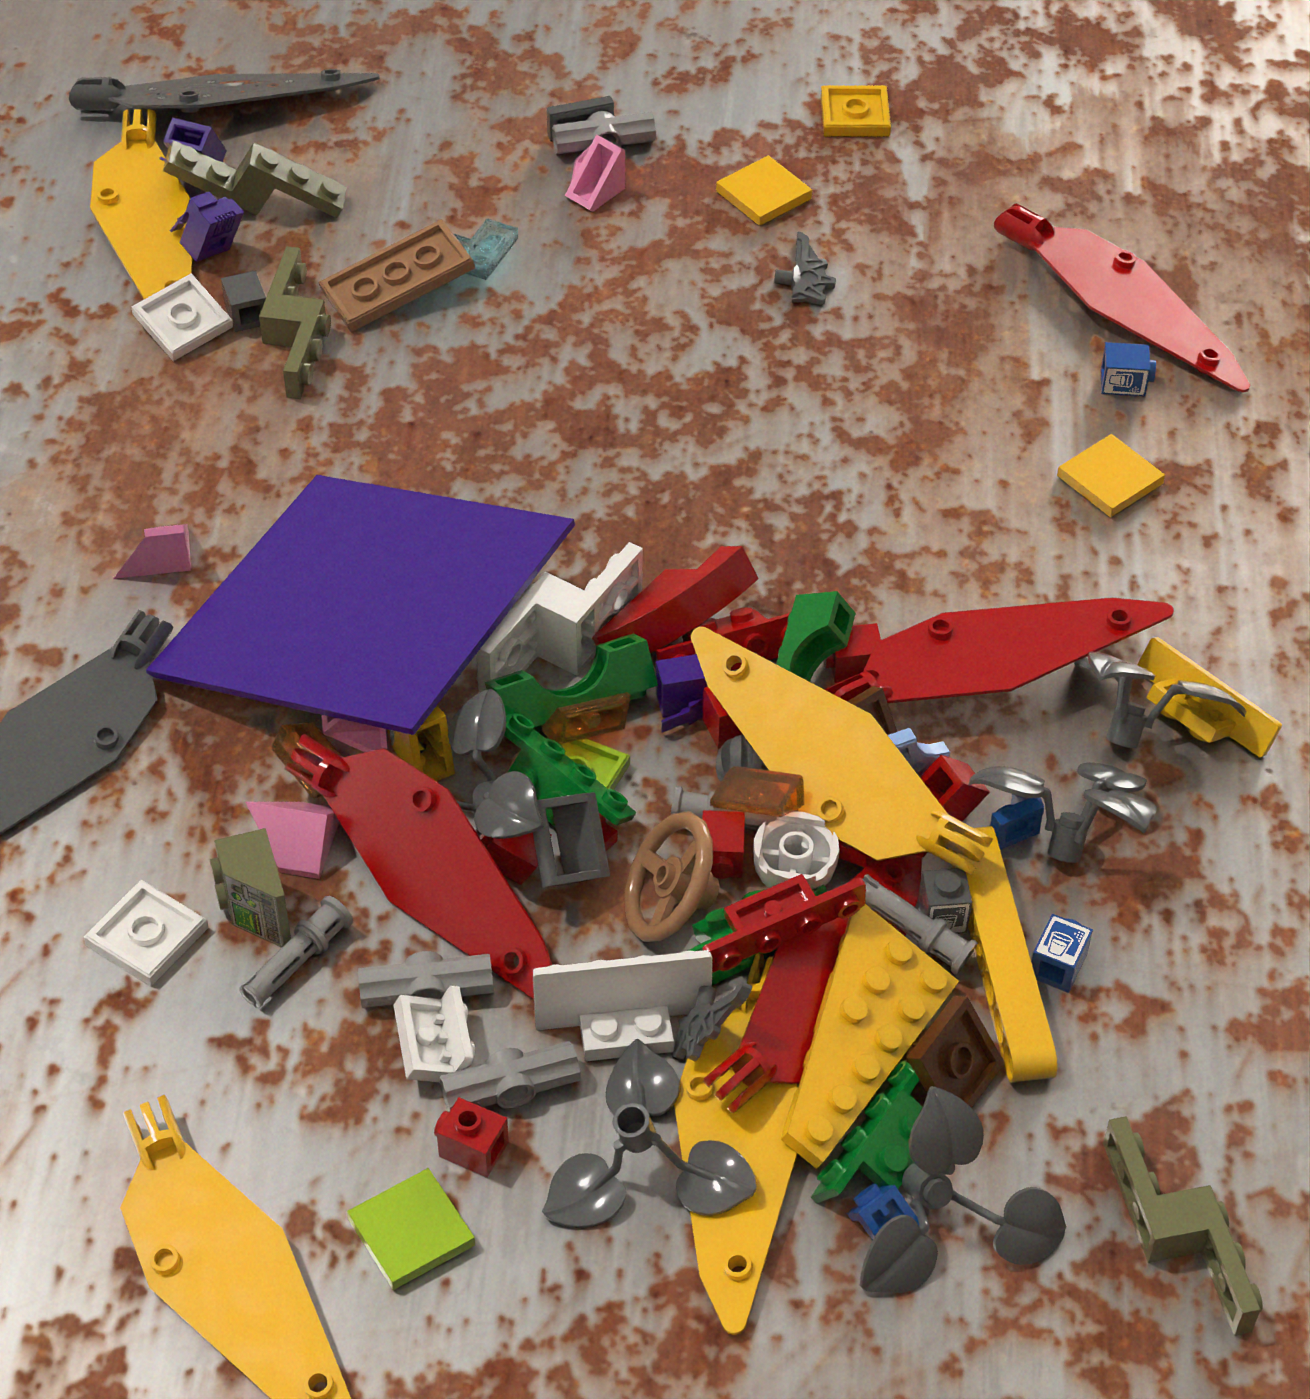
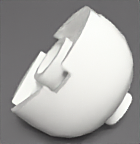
M784 812L778 814L777 820L770 822L767 826L765 821L755 835L753 845L755 870L761 881L768 888L800 874L804 875L811 889L826 885L831 881L838 863V837L835 832L832 835L831 831L825 827V821L818 816L806 812Z

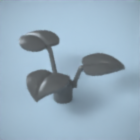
M1092 651L1089 652L1087 657L1074 662L1075 666L1081 665L1094 670L1100 681L1114 677L1118 682L1116 707L1106 739L1121 746L1137 748L1144 727L1152 729L1154 720L1171 698L1177 694H1188L1230 704L1243 717L1246 714V709L1223 690L1207 684L1178 680V683L1173 684L1151 713L1146 716L1144 715L1146 708L1140 704L1130 702L1129 699L1133 679L1154 680L1155 675L1151 671L1114 656Z
M489 689L480 692L466 702L457 711L450 723L448 738L452 749L462 756L472 753L474 762L487 778V782L478 784L474 789L472 795L474 803L470 804L457 801L462 810L475 814L474 822L476 828L486 837L495 839L513 838L543 828L544 824L538 810L536 791L532 781L525 774L516 771L508 772L498 777L493 774L482 759L481 751L491 752L500 745L506 729V713L502 699L497 692Z
M1086 762L1078 766L1077 772L1080 776L1095 781L1092 789L1084 791L1083 797L1087 801L1081 815L1063 812L1060 819L1056 820L1054 818L1051 791L1044 787L1045 780L1034 774L1013 767L995 766L978 771L970 778L968 786L983 784L1026 798L1042 797L1045 803L1047 818L1045 830L1052 832L1047 853L1051 857L1065 862L1075 863L1081 860L1088 829L1100 807L1127 821L1143 834L1146 832L1150 821L1157 811V806L1153 802L1127 793L1144 789L1147 782L1145 778L1136 774L1125 773L1119 768L1101 763ZM1108 786L1114 790L1106 792L1100 789Z
M636 1039L617 1061L606 1087V1103L613 1114V1127L619 1138L613 1143L615 1152L612 1166L609 1168L606 1161L596 1154L583 1153L570 1157L555 1172L542 1212L547 1219L573 1228H588L609 1221L620 1211L627 1197L624 1184L614 1177L621 1169L623 1152L627 1150L633 1153H640L648 1150L652 1145L657 1146L677 1168L683 1170L676 1181V1192L683 1206L695 1214L703 1216L722 1214L751 1198L757 1190V1185L750 1165L733 1147L720 1141H701L692 1147L688 1162H685L662 1140L661 1135L656 1133L650 1115H663L673 1107L679 1097L680 1082L674 1068L665 1059L654 1053L641 1040Z
M929 1087L924 1106L910 1133L909 1154L913 1164L904 1172L902 1184L904 1190L914 1198L910 1202V1207L916 1211L919 1225L912 1217L899 1215L886 1222L880 1228L868 1249L862 1266L860 1287L865 1291L904 1293L920 1287L927 1281L935 1268L938 1250L935 1242L925 1236L929 1230V1223L924 1208H942L950 1200L1000 1225L993 1239V1247L1008 1262L1020 1265L1038 1262L1049 1256L1064 1238L1066 1224L1060 1204L1054 1196L1041 1188L1028 1187L1013 1194L1005 1205L1004 1217L989 1211L953 1190L952 1183L946 1175L954 1173L955 1164H969L977 1158L983 1145L984 1132L982 1123L974 1110L962 1099L948 1091L937 1087Z

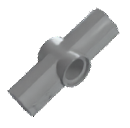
M598 111L590 115L586 121L553 125L552 138L555 153L560 155L585 151L592 144L596 134L618 147L653 142L656 140L653 113L644 112L614 117L610 112Z
M422 951L410 955L405 960V963L358 968L362 1008L394 1004L400 995L441 999L450 985L459 986L461 996L494 993L490 954L443 959L438 953Z
M568 1041L523 1053L518 1048L502 1049L490 1055L485 1064L439 1076L448 1112H450L458 1097L481 1107L498 1103L502 1108L512 1109L530 1102L537 1092L581 1081V1071L574 1046Z

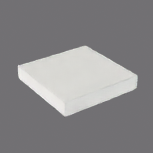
M192 273L131 307L134 317L172 361L179 359L233 328L232 319Z
M140 880L84 936V941L87 947L152 987L208 929L207 919L145 881Z

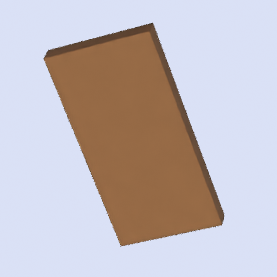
M441 219L318 283L321 291L350 332H353L475 269V265L471 256Z

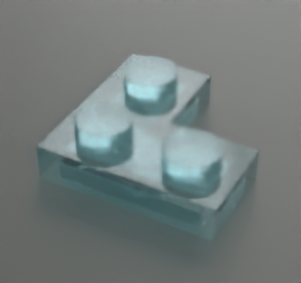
M487 218L471 239L454 234L474 261L475 269L465 274L487 280L518 240V228Z

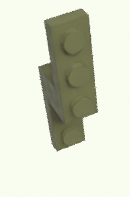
M173 140L168 148L163 168L164 172L206 192L210 191L211 194L219 198H232L240 208L255 215L259 214L274 189H277L337 218L343 210L347 188L336 180L327 178L307 168L305 165L296 163L277 154L272 149L265 148L255 142L236 170L221 161L196 151L190 146Z
M288 246L285 248L259 315L263 344L292 347L283 369L286 398L301 399L305 386L312 383L313 364L315 360L319 361L321 358L323 336H328L330 333L331 316L326 315L324 299L298 296V287L300 284H304L306 280L307 265L302 263L300 248Z
M1127 1116L1109 1119L1103 1145L1147 1262L1151 1263L1202 1253L1234 1336L1253 1332L1258 1315L1263 1309L1262 1297L1257 1285L1254 1283L1250 1284L1245 1272L1246 1260L1244 1251L1239 1242H1233L1228 1229L1229 1217L1222 1201L1217 1202L1211 1185L1160 1195L1157 1177L1154 1172H1148L1144 1163V1145L1139 1133L1132 1132Z

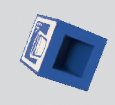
M1105 342L1100 369L1101 394L1146 395L1148 382H1154L1156 375V360H1150L1149 345Z
M1052 914L1033 951L1031 963L1036 980L1069 993L1088 954L1093 929L1083 926L1073 919H1065Z

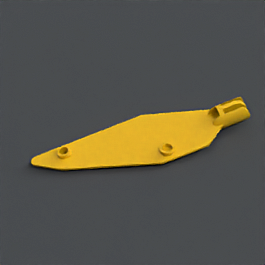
M134 109L133 125L130 123L129 111H123L121 141L94 161L90 202L92 214L143 299L150 297L192 273V256L179 243L186 224L182 229L170 232V229L178 221L177 219L186 211L190 197L178 178L163 171L165 162L159 158H165L155 142L156 113L152 109H148L147 126L144 125L142 109Z
M697 627L693 630L691 641L708 687L799 812H806L820 817L825 821V827L831 831L832 835L835 832L838 840L877 861L929 852L970 875L973 874L976 869L975 866L961 856L946 849V846L976 862L981 861L984 852L972 842L955 834L954 831L984 847H989L993 838L947 814L872 714L706 627ZM735 663H742L738 670L731 671V667Z
M759 953L755 955L746 982L752 986L747 1000L733 1010L723 1022L718 1037L715 1040L709 1038L705 1042L700 1057L696 1061L687 1058L680 1079L679 1097L674 1104L683 1161L688 1162L689 1153L698 1142L708 1140L720 1141L733 1147L745 1158L756 1179L757 1190L754 1195L722 1214L703 1216L690 1211L700 1279L724 1330L731 1335L740 1334L746 1328L798 1154L781 1140L794 1093L798 1089L797 1084L768 1083L740 1109L731 1113L727 1107L748 1086L744 1083L740 1084L722 1101L714 1094L735 1074L733 1068L709 1088L703 1082L710 1072L740 1046L774 957L770 955L764 967V955ZM737 1266L745 1267L741 1272L731 1271Z
M167 1096L157 1097L163 1118L168 1126L167 1130H160L148 1101L139 1105L150 1133L145 1139L142 1136V1131L132 1109L124 1111V1117L140 1161L120 1209L149 1288L270 1399H351L284 1230L184 1142ZM321 1382L327 1383L324 1390L320 1392L312 1391L316 1384Z

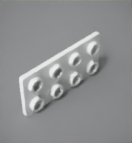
M708 950L684 951L675 954L642 955L636 958L608 961L596 960L588 963L550 965L533 969L536 1029L547 1030L580 1026L585 1061L620 1058L636 1039L641 1040L656 1054L674 1052V1040L669 1016L688 1015L690 1010L695 1007L699 987H712V954Z

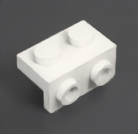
M450 985L441 999L400 995L394 1003V1011L407 1080L440 1082L439 1076L464 1070L471 1066L475 1056V1046L469 1038L467 1028L468 1010L466 1004L462 1002L459 986Z

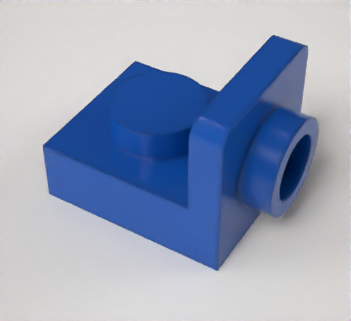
M1012 794L1011 804L1005 805L992 813L990 826L995 830L1000 850L1040 834L1042 816L1044 814V804L1041 797L1026 798Z
M876 1183L870 1185L855 1196L853 1200L857 1205L847 1212L852 1221H859L872 1241L886 1222L899 1215H908L919 1225L918 1217L895 1185L878 1187Z

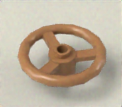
M688 811L671 814L657 824L641 844L631 864L625 886V911L629 929L644 942L666 940L678 932L696 910L710 908L718 896L719 881L711 873L713 839L706 822L694 813ZM687 829L692 832L694 840L681 859L672 856L665 860L656 853L664 841L676 831ZM647 870L654 874L655 891L661 897L650 925L645 922L640 909L641 890ZM678 904V906L672 912L674 905Z

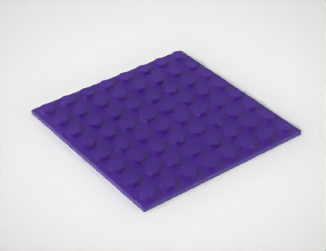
M316 475L146 669V673L158 679L414 735L575 526L574 519Z

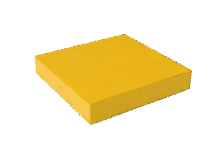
M821 86L824 136L890 137L891 123L887 86Z
M769 155L716 182V191L759 226L812 199V189Z
M1113 434L1108 435L1060 465L1057 473L1060 479L1110 518L1161 486L1165 478L1164 473Z

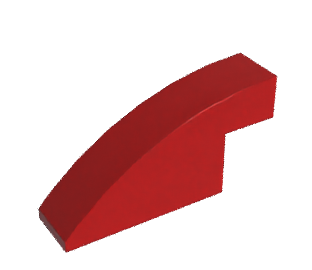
M721 546L697 569H665L592 637V640L597 646L634 633L647 640L649 651L652 653L678 639L718 613L759 578L742 546Z

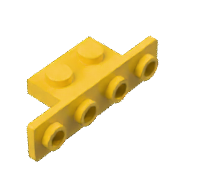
M1159 637L1151 638L1137 664L1155 675L1154 680H1150L1155 684L1152 685L1146 697L1148 700L1157 705L1173 684H1177L1178 680L1219 688L1232 696L1246 709L1245 717H1243L1230 704L1188 694H1177L1171 698L1160 713L1181 722L1189 728V733L1198 740L1211 743L1229 736L1256 756H1266L1282 728L1281 722Z

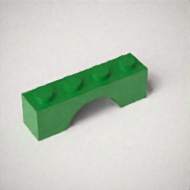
M838 591L796 595L792 611L788 616V625L782 646L778 651L776 665L810 682L818 666L827 657L847 647L856 613Z
M634 633L597 645L595 658L588 673L579 682L568 688L558 690L543 688L533 676L523 670L484 682L486 690L492 689L499 694L506 715L511 713L521 714L531 720L535 727L548 722L550 725L566 723L572 719V714L584 710L587 712H598L608 708L611 701L620 698L624 700L637 699L644 696L647 689L658 686L647 640Z

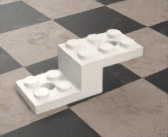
M629 542L619 554H614L610 558L606 569L597 579H591L585 590L547 572H544L534 584L531 583L523 592L522 598L510 609L476 654L478 672L476 679L479 693L486 690L484 682L520 670L525 671L537 657L578 676L595 656L596 645L592 637L642 591L643 548Z

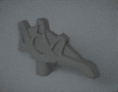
M797 232L795 267H793V271L776 269L774 283L791 285V303L808 302L823 305L826 300V295L823 292L825 289H834L836 279L826 275L825 270L828 263L825 259L817 257L809 245L808 236L802 232Z
M742 982L736 986L735 990L714 1002L716 996L714 988L710 986L699 987L695 1007L690 1010L687 1017L684 1016L678 1020L679 1030L672 1056L683 1060L686 1055V1058L696 1061L700 1057L705 1042L709 1038L715 1040L720 1034L723 1022L733 1010L747 1000L752 986Z

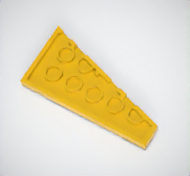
M866 904L856 914L848 917L845 933L841 936L837 949L839 951L834 970L829 976L813 1032L815 1034L803 1063L804 1070L801 1081L794 1093L781 1137L783 1142L816 1169L825 1161L959 982L958 979Z

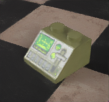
M266 828L214 840L217 858L209 860L220 910H229L232 925L283 947L291 939L285 895Z

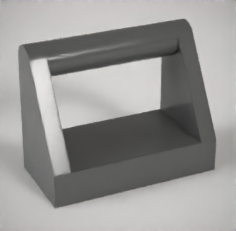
M595 792L537 800L538 810L544 827L534 831L533 838L542 888L610 876ZM547 809H552L564 872V875L560 876L557 875L546 814Z

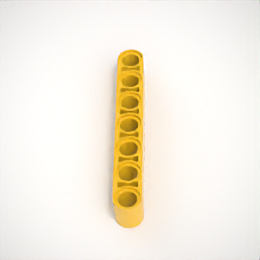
M992 826L975 828L993 838L989 847H984L954 831L955 834L972 842L984 852L981 861L976 862L948 847L949 851L966 859L976 868L972 875L966 873L972 900L968 930L971 940L973 939L978 942L974 952L1000 1052L1005 1062L1004 1067L1008 1080L1012 1083L1055 1078L1058 1070L1056 1050L995 830Z

